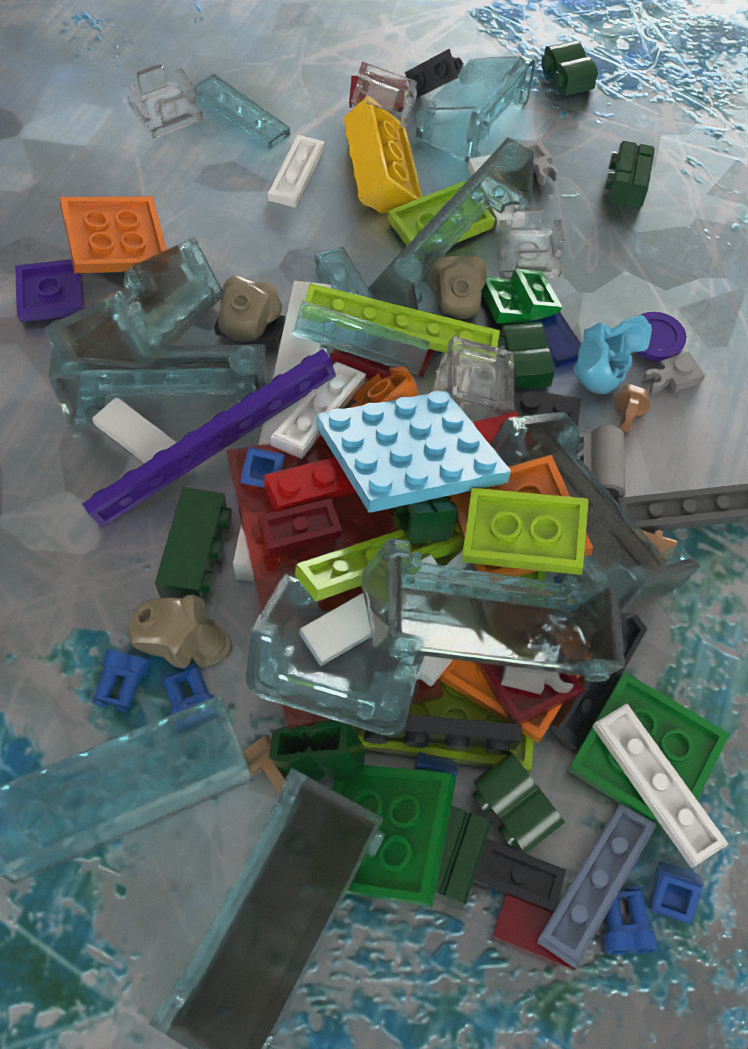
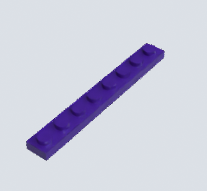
M324 349L315 354L308 355L300 364L286 373L277 375L269 384L258 391L247 394L241 402L227 411L218 413L210 422L199 429L188 432L182 440L168 449L157 452L151 460L137 469L126 472L121 479L109 487L95 492L90 499L82 503L85 510L103 528L296 403L312 390L319 388L336 377L331 358Z

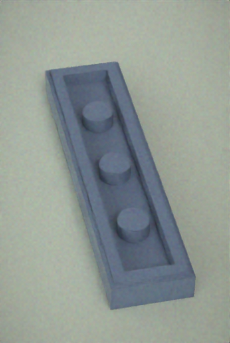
M620 802L541 933L537 943L576 969L657 824Z

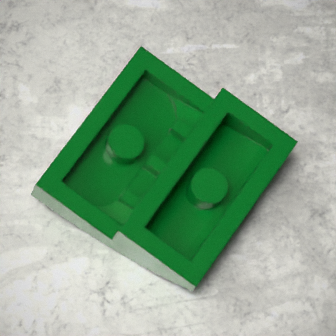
M515 268L511 279L487 277L485 285L481 290L496 323H521L539 320L557 314L562 309V305L542 271Z

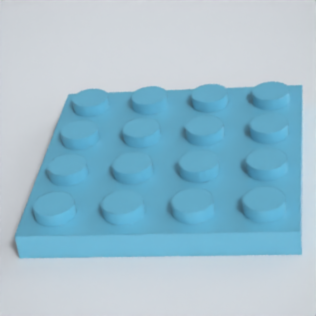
M434 391L420 396L400 397L397 400L367 403L364 406L333 409L330 412L316 414L318 430L369 513L468 492L472 488L482 489L509 483L510 469L447 391Z

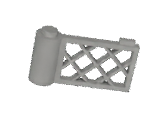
M612 424L600 425L592 432L527 429L532 438L529 444L533 441H543L549 448L539 456L528 445L508 451L505 454H497L505 465L510 467L515 465L510 459L520 451L531 460L552 455L556 452L567 462L558 469L561 477L572 467L583 476V483H568L562 477L569 494L591 495L595 500L603 502L616 501L617 498L624 497L626 494L624 432ZM567 442L583 443V450L572 457L562 446Z

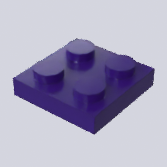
M71 259L15 266L17 316L20 322L85 314L82 273L74 274Z

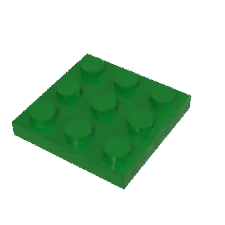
M624 672L595 722L628 704L691 793L698 799L730 734ZM592 727L567 771L616 802H621L657 824L656 827L665 832Z
M364 765V772L358 777L349 780H334L309 885L320 890L432 907L456 778L451 773Z

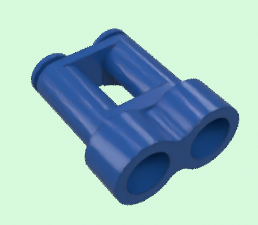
M108 649L101 664L104 670L94 694V700L91 703L101 707H107V704L114 706V709L117 711L129 713L128 709L132 705L140 679L146 677L150 661L139 656L127 655ZM117 677L124 678L117 700L110 698Z
M197 664L187 666L183 672L178 674L169 673L162 677L163 685L172 706L170 715L176 729L189 728L196 722L213 718L220 712L216 698L213 694H209ZM188 681L193 696L185 698L180 685Z
M629 887L625 891L619 892L605 917L607 933L603 934L606 954H645L658 950L655 931L649 928L642 887ZM619 900L628 902L631 924L623 925Z

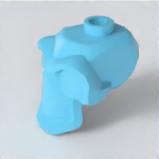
M636 315L625 319L614 328L599 322L585 329L583 342L579 347L577 363L574 367L576 378L583 387L598 395L607 394L616 389L625 379L626 372L632 366L630 353L648 349L652 332L651 324H649L644 316Z

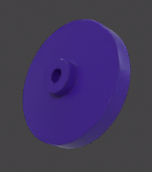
M662 312L640 314L651 324L652 332L648 349L636 352L638 355L651 361L661 362V360L679 355L682 352L687 336L684 327L677 319Z

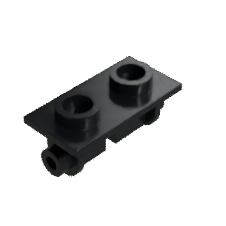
M447 49L406 71L405 75L413 100L459 78L458 74L460 69L463 68L461 58L452 57L450 49Z

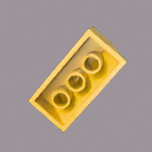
M366 96L343 118L346 129L345 135L349 143V155L353 163V174L357 182L359 200L366 207L370 206L379 213H388L389 210L419 199L423 195L406 126L373 99Z

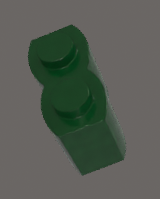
M571 40L545 46V52L541 59L542 69L544 72H547L553 80L554 87L562 95L567 96L595 88L598 76L597 67L594 61L589 56H586L585 50L579 41Z
M541 322L502 326L501 336L498 339L497 354L504 358L502 365L503 377L505 381L510 382L512 390L515 391L516 387L532 389L552 386L555 373L551 352L547 347L546 335Z
M324 721L311 728L305 725L294 724L273 731L269 759L293 783L308 784L321 780L324 777L333 780H349L363 774L366 747L349 723L344 721Z
M512 752L505 755L473 780L474 785L478 789L472 794L486 814L494 811L503 822L497 829L511 848H515L519 844L524 852L527 853L565 823Z

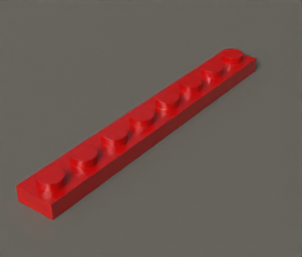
M517 411L472 422L497 454L525 447L532 439ZM335 457L265 474L263 479L264 487L275 511L356 492Z

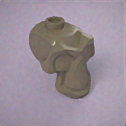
M456 255L438 258L427 271V282L432 291L437 295L440 312L456 320L470 318L479 312L481 290L487 280V268L484 261L478 256Z
M235 275L227 279L223 285L220 300L219 328L228 338L237 342H250L259 338L267 324L279 317L283 305L274 286L271 283L254 282Z
M193 594L181 599L171 597L141 602L134 609L129 621V642L137 650L149 655L164 657L167 662L177 668H186L190 664L191 658L202 668L219 663L228 656L232 643L229 634L217 621L206 619L204 600Z

